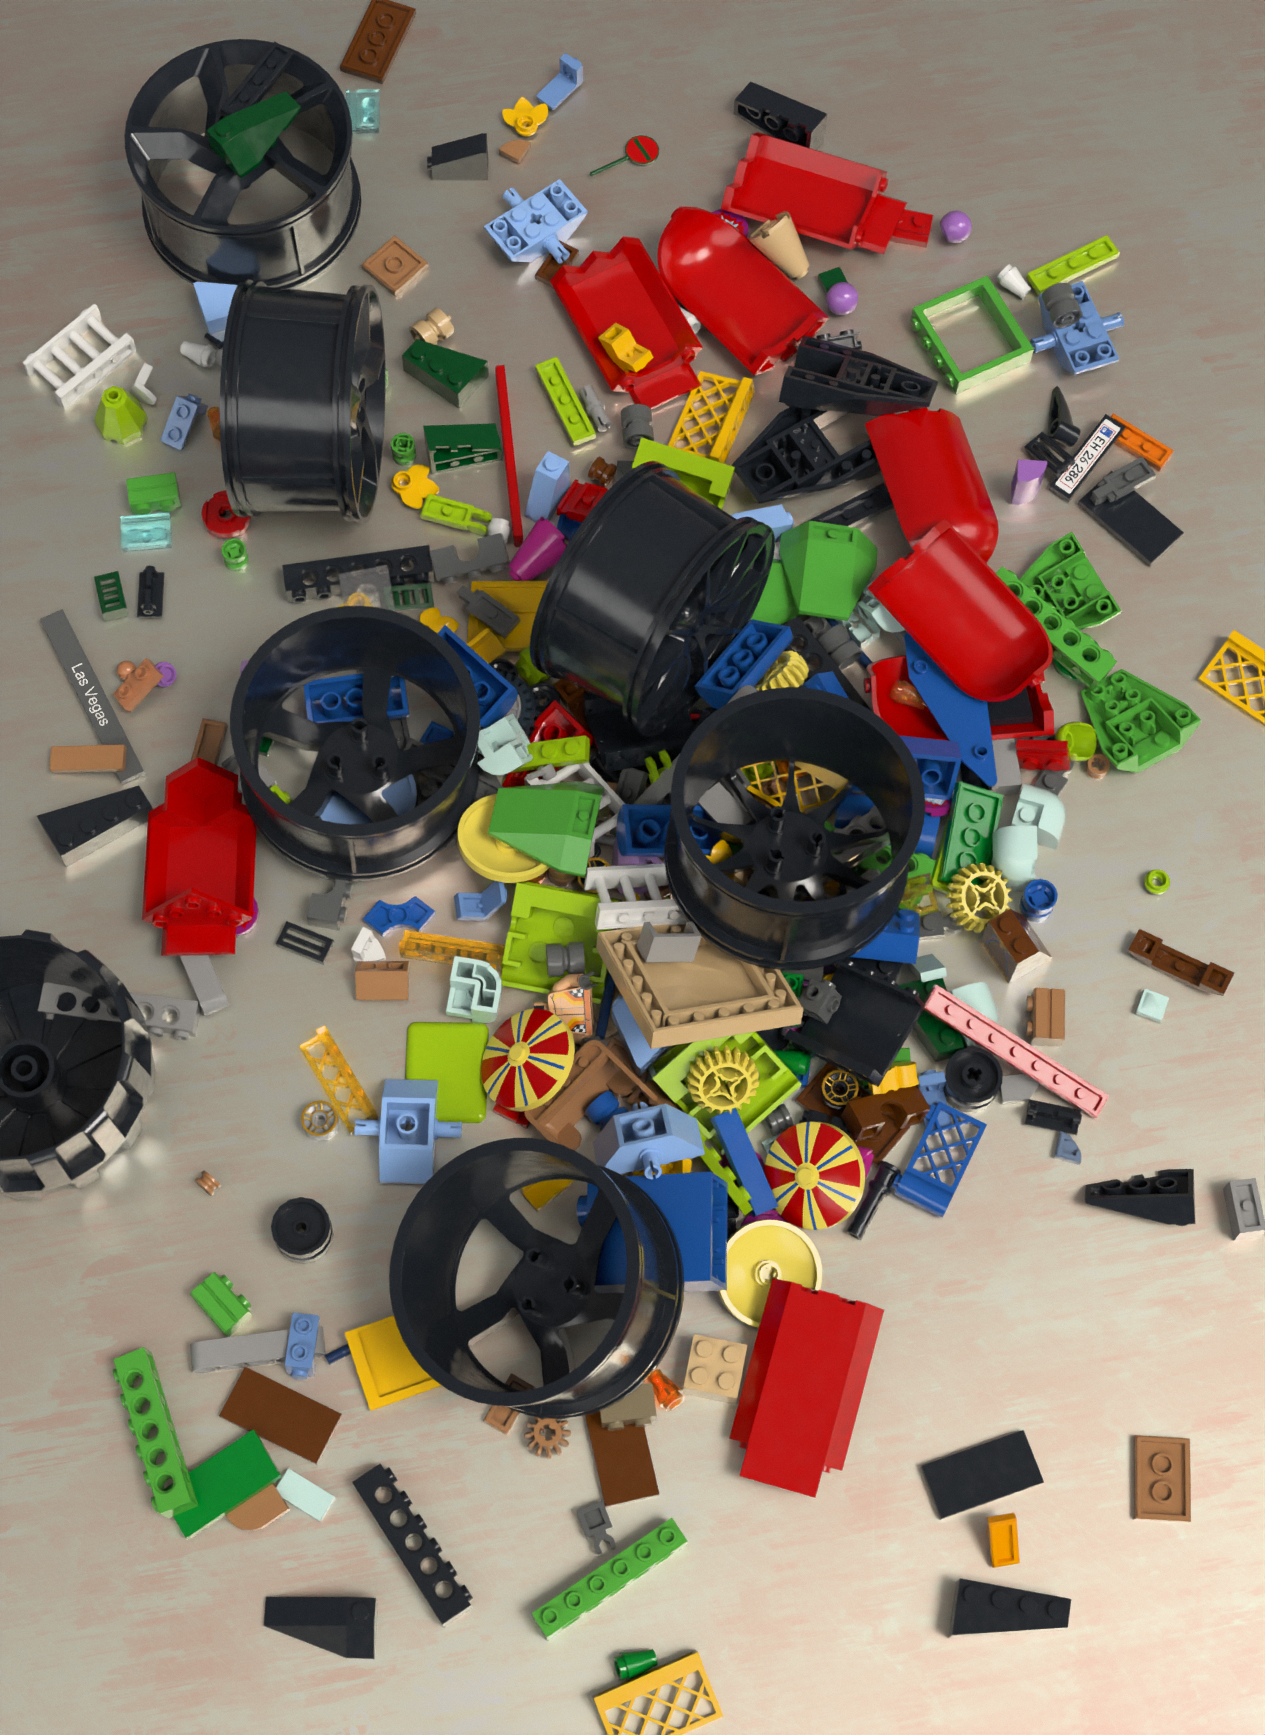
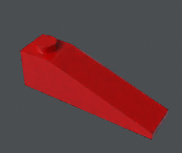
M556 700L537 718L534 724L536 728L529 739L530 743L586 735L590 739V748L595 743L592 734ZM565 766L554 767V769L557 772ZM537 770L508 773L502 786H525L524 778L527 774Z

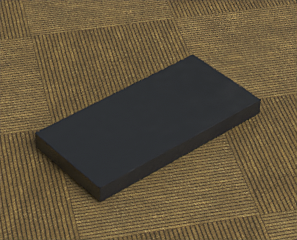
M1096 485L1078 503L1083 510L1148 566L1154 564L1184 534L1182 530L1135 490L1116 501L1109 502L1107 499L1095 506L1090 497L1093 494L1092 491L1099 488Z
M1024 1430L920 1467L940 1520L1044 1483Z

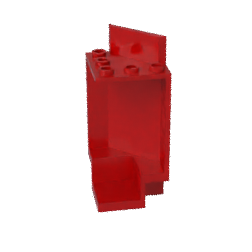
M200 757L193 759L166 776L164 803L148 812L142 920L151 923L154 927L163 928L161 956L235 955L236 927L253 918L257 827L252 821L246 805L242 804V793L238 792V775Z

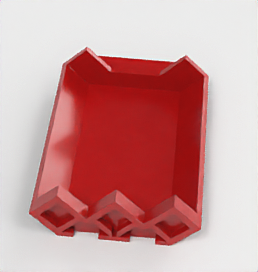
M757 132L751 134L746 157L738 161L733 183L726 186L721 209L764 223L768 220H777L775 215L788 211L797 233L851 250L858 246L884 254L908 202L882 195V192L884 193L888 186L887 171Z
M623 236L610 252L592 251L580 267L562 265L552 277L550 282L612 391L629 392L635 404L646 405L652 410L702 386L689 363L695 360L703 347L639 238ZM614 323L629 329L636 344L650 350L654 357L637 373L632 370L629 372L623 371L610 358L598 338Z
M772 1278L729 1439L740 1442L739 1448L746 1449L739 1476L816 1498L822 1472L830 1473L831 1468L843 1470L884 1313L883 1309L858 1300L852 1301L842 1298L837 1294L803 1287L801 1284Z

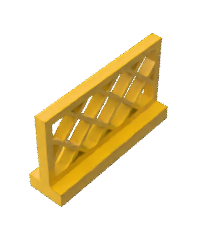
M700 371L697 378L701 385L703 380L713 382L715 386L706 391H703L701 386L691 391L668 446L725 464L755 394L753 379L743 377L742 381ZM729 386L737 388L735 393L725 397L722 391ZM719 392L722 399L710 404L707 396ZM704 399L707 406L695 411L693 408L694 402ZM726 404L727 412L717 416L713 409ZM710 411L714 418L701 423L698 416ZM695 418L698 426L686 431L684 427L685 422ZM717 424L720 428L719 431L708 436L705 429ZM702 431L705 438L693 443L690 436ZM684 438H687L690 444L682 449L675 447L676 443ZM709 443L711 450L708 455L698 453L697 448Z
M1233 630L1225 644L1200 675L1198 681L1265 726V717L1262 716L1265 715V710L1254 711L1250 708L1249 703L1250 699L1263 698L1265 708V687L1263 681L1265 676H1262V672L1265 674V650ZM1227 649L1237 655L1238 663L1224 665L1223 654ZM1253 665L1256 667L1259 677L1245 679L1243 666ZM1239 667L1241 679L1227 681L1225 669ZM1221 670L1223 682L1213 683L1206 677L1211 671ZM1259 681L1262 693L1248 695L1246 683ZM1242 684L1244 696H1232L1229 693L1228 686Z
M768 761L771 762L774 776L764 779L759 778L756 765L767 762L740 768L742 771L743 768L754 767L757 780L750 782L751 785L747 787V790L774 806H782L784 801L783 795H786V792H781L778 778L785 777L788 773L777 775L774 761ZM795 762V765L801 768L800 770H794V783L800 803L799 809L802 813H805V808L817 805L820 807L822 804L833 799L848 783L847 779L825 768ZM805 771L811 774L814 785L799 788L796 774ZM815 777L821 780L822 783L816 784ZM775 779L778 794L768 796L763 793L761 782ZM758 783L759 790L752 785ZM829 785L836 789V792L831 799L821 801L817 787ZM815 788L818 802L803 805L800 791ZM780 797L781 803L773 798Z
M696 1650L592 1696L608 1735H614L612 1728L618 1730L617 1735H621L622 1732L629 1735H643L648 1720L663 1726L660 1735H664L667 1728L673 1731L666 1735H683L723 1717L700 1655ZM697 1670L702 1678L698 1692L683 1686L687 1675ZM682 1677L680 1684L673 1682ZM671 1684L678 1687L672 1703L657 1698L661 1686ZM704 1686L706 1688L708 1696L702 1694ZM656 1689L654 1696L647 1693ZM682 1689L697 1695L691 1711L676 1706ZM643 1695L652 1699L646 1715L631 1709L635 1698ZM700 1697L711 1701L715 1713L706 1717L694 1713ZM630 1700L628 1707L620 1705ZM656 1701L670 1706L665 1723L650 1717ZM614 1707L626 1711L620 1727L609 1723L605 1711ZM674 1709L689 1714L685 1726L679 1729L668 1725ZM629 1713L644 1718L639 1734L624 1729ZM693 1716L699 1719L691 1723Z

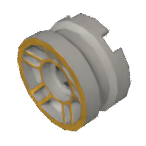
M320 1100L308 1104L301 1115V1124L306 1135L318 1142L333 1138L340 1125L336 1109L326 1101ZM316 1118L325 1119L324 1124L317 1125Z

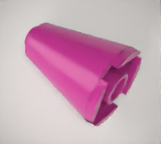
M541 516L509 563L508 567L511 570L508 574L515 581H530L555 566L567 547L564 539L565 536L549 520Z

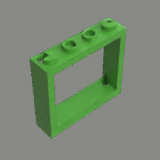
M988 275L918 305L912 310L910 321L913 324V331L918 332L924 349L929 350L933 356L934 365L937 369H941L946 384H950L955 394H959L1031 362L1034 348ZM979 295L1013 351L961 374L927 318Z

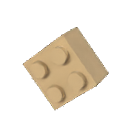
M694 1334L682 1394L736 1404L747 1345Z

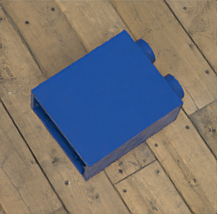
M713 1172L661 1174L657 1179L653 1175L652 1180L648 1179L645 1175L626 1176V1178L636 1183L650 1195L668 1219L681 1251L684 1267V1292L727 1290L728 1183ZM587 1183V1195H581L577 1201V1218L581 1227H583L598 1194V1187ZM616 1217L602 1244L594 1285L597 1293H624L627 1258L624 1236L618 1217Z

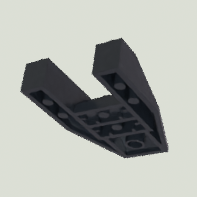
M804 335L798 347L795 366H789L784 375L779 402L785 403V405L792 408L800 407L880 416L929 407L938 381L876 354Z
M789 407L780 412L736 459L732 466L735 467V473L755 501L760 504L831 489L876 475L881 472V468L871 440L869 439L839 456L820 429L848 413Z

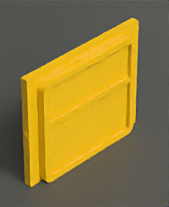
M472 581L471 591L473 593L477 589L479 591L483 590L520 618L521 621L506 639L495 633L508 651H523L530 646L533 622L548 581ZM470 613L468 615L467 643L484 629L489 628Z
M394 1315L345 1332L356 1366V1373L359 1375L370 1411L442 1386L429 1376L413 1358L401 1337Z

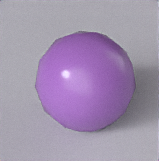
M958 210L950 211L940 221V227L947 242L960 243L971 234V219L964 212Z
M840 282L829 288L826 294V303L832 313L847 315L855 310L858 292L853 285L847 282Z

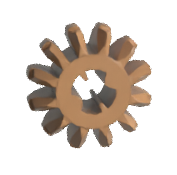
M534 1417L537 1424L527 1422L526 1427L533 1432L525 1433L524 1438L532 1440L527 1445L529 1450L538 1446L535 1453L537 1457L541 1456L543 1450L546 1451L547 1459H551V1450H554L560 1456L562 1451L559 1445L563 1447L569 1446V1442L563 1439L571 1436L570 1430H563L568 1425L567 1420L557 1423L559 1419L541 1420L539 1417ZM545 1429H550V1432L555 1434V1437L551 1436V1440L546 1441L545 1437L540 1436V1434H544Z

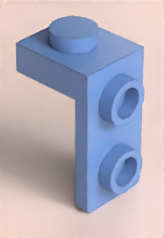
M567 53L559 58L560 73L536 95L537 100L542 104H547V107L551 110H555L583 83V65L577 58H572Z
M193 394L176 396L161 437L162 442L179 450L184 448L196 414H206L208 405L201 403L202 398Z
M494 881L482 893H457L454 896L457 920L486 921L506 903L507 889L504 887V882Z
M936 1070L922 1072L921 1076L917 1077L919 1080L918 1087L929 1107L932 1104L937 1106L939 1101L947 1105L943 1090L946 1083L944 1071L936 1073ZM941 1110L937 1117L940 1127L952 1125L950 1114ZM924 1119L923 1122L926 1129L929 1121ZM934 1123V1125H933L931 1131L937 1130V1128H936V1126H935V1123Z
M292 1314L285 1368L287 1374L291 1375L294 1379L306 1380L308 1376L315 1377L316 1364L314 1355L320 1320L318 1315Z

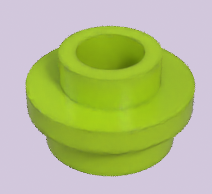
M1151 870L1144 878V885L1152 894H1163L1170 886V878L1162 870ZM1158 880L1160 881L1161 885L1156 886L1153 884L1152 881Z

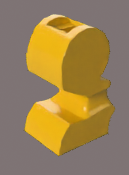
M916 1062L892 1063L879 1087L868 1083L869 1090L875 1095L887 1093L889 1090L897 1091L899 1088L918 1085Z

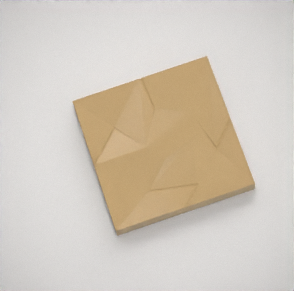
M686 924L652 926L657 934L683 933ZM643 926L598 933L596 949L651 1049L801 1024L803 1007L780 970L763 968L735 959L718 950L703 937H701L693 962H645L637 948Z

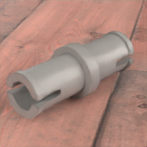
M586 385L583 387L586 393H584L583 389L579 390V395L586 405V412L593 418L598 431H607L608 429L605 424H607L608 428H611L612 422L604 410L605 405L598 399L592 385Z

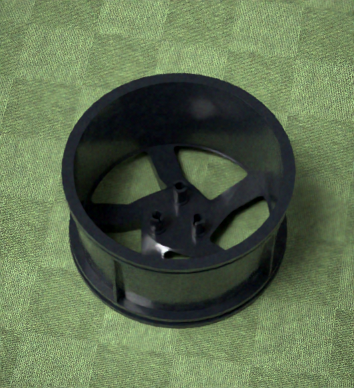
M255 39L223 40L186 51L159 68L142 86L132 103L125 126V151L132 176L142 193V215L145 229L155 252L174 273L191 284L207 282L238 285L244 279L262 281L267 287L295 289L307 284L329 269L347 249L355 234L361 214L362 200L358 174L351 158L353 133L349 107L338 84L330 74L311 58L294 49L286 47L295 52V58L261 101L286 91L301 106L300 112L289 126L313 136L333 153V160L327 174H320L295 158L279 136L273 148L270 147L264 155L262 163L242 178L210 147L207 130L226 117L221 114L220 109L273 42ZM171 159L188 160L216 174L194 215L187 213L172 203L157 186L164 169ZM269 169H275L308 195V198L299 206L266 221L250 224H229L227 221L239 192L249 188L254 181Z
M244 279L237 285L226 322L220 378L222 466L227 496L236 516L257 517L262 512L340 511L346 521L355 520L358 523H366L369 520L376 500L381 471L386 400L383 319L379 297L373 285H352L347 294L267 287L262 281Z
M342 606L328 608L308 614L281 628L258 648L242 671L234 691L230 711V734L235 757L240 767L242 794L252 821L261 835L276 851L295 865L324 877L347 881H372L403 874L433 858L457 835L458 825L463 813L475 801L480 774V766L478 765L480 709L477 692L465 664L456 651L440 635L423 623L407 615L378 607ZM347 670H361L364 674L363 718H355L353 721L315 723L282 707L283 702L291 694L317 678ZM394 676L401 677L428 693L447 715L455 731L454 736L405 751L400 750L387 715L391 678ZM263 736L302 750L318 752L306 788L289 805L276 796L259 776L258 758ZM456 763L451 775L430 798L404 814L398 816L382 797L384 789L418 770ZM335 791H337L366 814L372 823L341 824L318 818L324 812Z
M509 1138L485 1143L462 1153L440 1168L424 1184L408 1207L400 1223L390 1260L389 1287L394 1318L405 1345L421 1368L440 1385L463 1398L482 1404L505 1406L525 1415L545 1419H569L594 1414L611 1407L634 1392L649 1378L668 1351L680 1321L684 1301L685 1282L681 1251L668 1219L650 1195L630 1179L611 1169L596 1165L593 1161L575 1150L558 1143L535 1138ZM557 1179L577 1180L598 1187V1194L577 1242L574 1244H568L533 1228L510 1201V1195L528 1185ZM616 1217H618L624 1236L627 1258L624 1293H597L594 1285L602 1244ZM482 1219H487L514 1246L523 1251V1257L508 1275L496 1294L463 1311H459L456 1307L455 1292L460 1259L478 1223ZM518 1314H520L541 1353L543 1386L527 1391L517 1390L497 1379L484 1368L470 1349L471 1345L508 1324ZM604 1319L614 1320L600 1345L576 1368L573 1350L565 1327Z

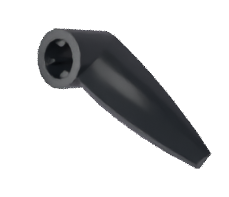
M1056 386L1053 389L1050 403L1048 437L1070 448L1079 439L1080 428L1073 425L1066 400L1060 388Z

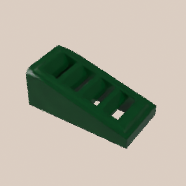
M115 571L95 576L94 580L104 621L129 616L119 572ZM115 579L113 583L101 585V582ZM117 587L116 590L103 593V590ZM117 594H118V596H119V597H115V598H111V599L105 600V597H109V596H113V595H117ZM120 602L118 605L106 607L108 604Z
M431 583L383 587L379 591L381 608L402 613L434 608ZM420 590H423L424 603H420ZM409 592H413L414 604L410 602ZM399 593L403 594L404 605H400ZM391 594H392V596H393L394 606H391V601H390V595H391Z

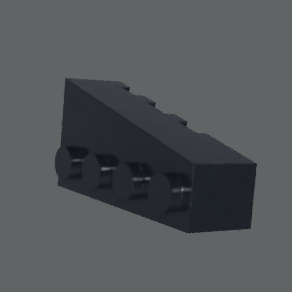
M751 81L734 100L733 114L769 136L815 150L824 142L827 113Z
M135 786L37 815V818L63 863L68 867L148 822V812L153 810L140 786Z

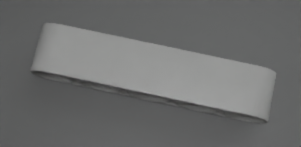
M181 955L180 958L205 1016L229 1007L209 956Z
M322 1326L318 1327L314 1358L322 1357L326 1354ZM290 1329L191 1343L192 1372L208 1373L285 1362Z

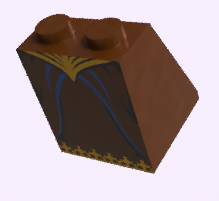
M1009 909L988 921L981 943L1008 984L1052 959V956L1024 915Z

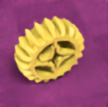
M793 650L783 652L754 688L758 691L774 688L799 687L808 676L809 669L805 663L806 661Z
M978 863L977 865L969 864L966 868H960L958 874L951 877L954 883L947 885L951 893L945 895L946 898L950 899L951 903H948L946 907L953 909L950 917L957 918V925H964V930L967 931L973 930L975 933L985 932L988 921L1011 909L1007 906V903L1013 901L1012 898L1008 897V893L1012 889L1005 886L1008 879H1000L1001 871H994V866H985L983 863ZM977 877L984 882L981 885H973L971 881ZM981 910L988 914L981 919L974 915L975 912Z
M725 1045L723 1050L719 1051L715 1046L712 1053L705 1050L704 1058L696 1056V1064H690L691 1072L687 1073V1087L691 1093L692 1100L697 1102L701 1109L706 1107L709 1113L716 1109L719 1115L723 1110H727L731 1114L734 1107L742 1109L741 1103L750 1104L749 1096H756L755 1088L759 1087V1072L754 1060L749 1058L745 1051L740 1053L737 1047L730 1051L727 1045Z

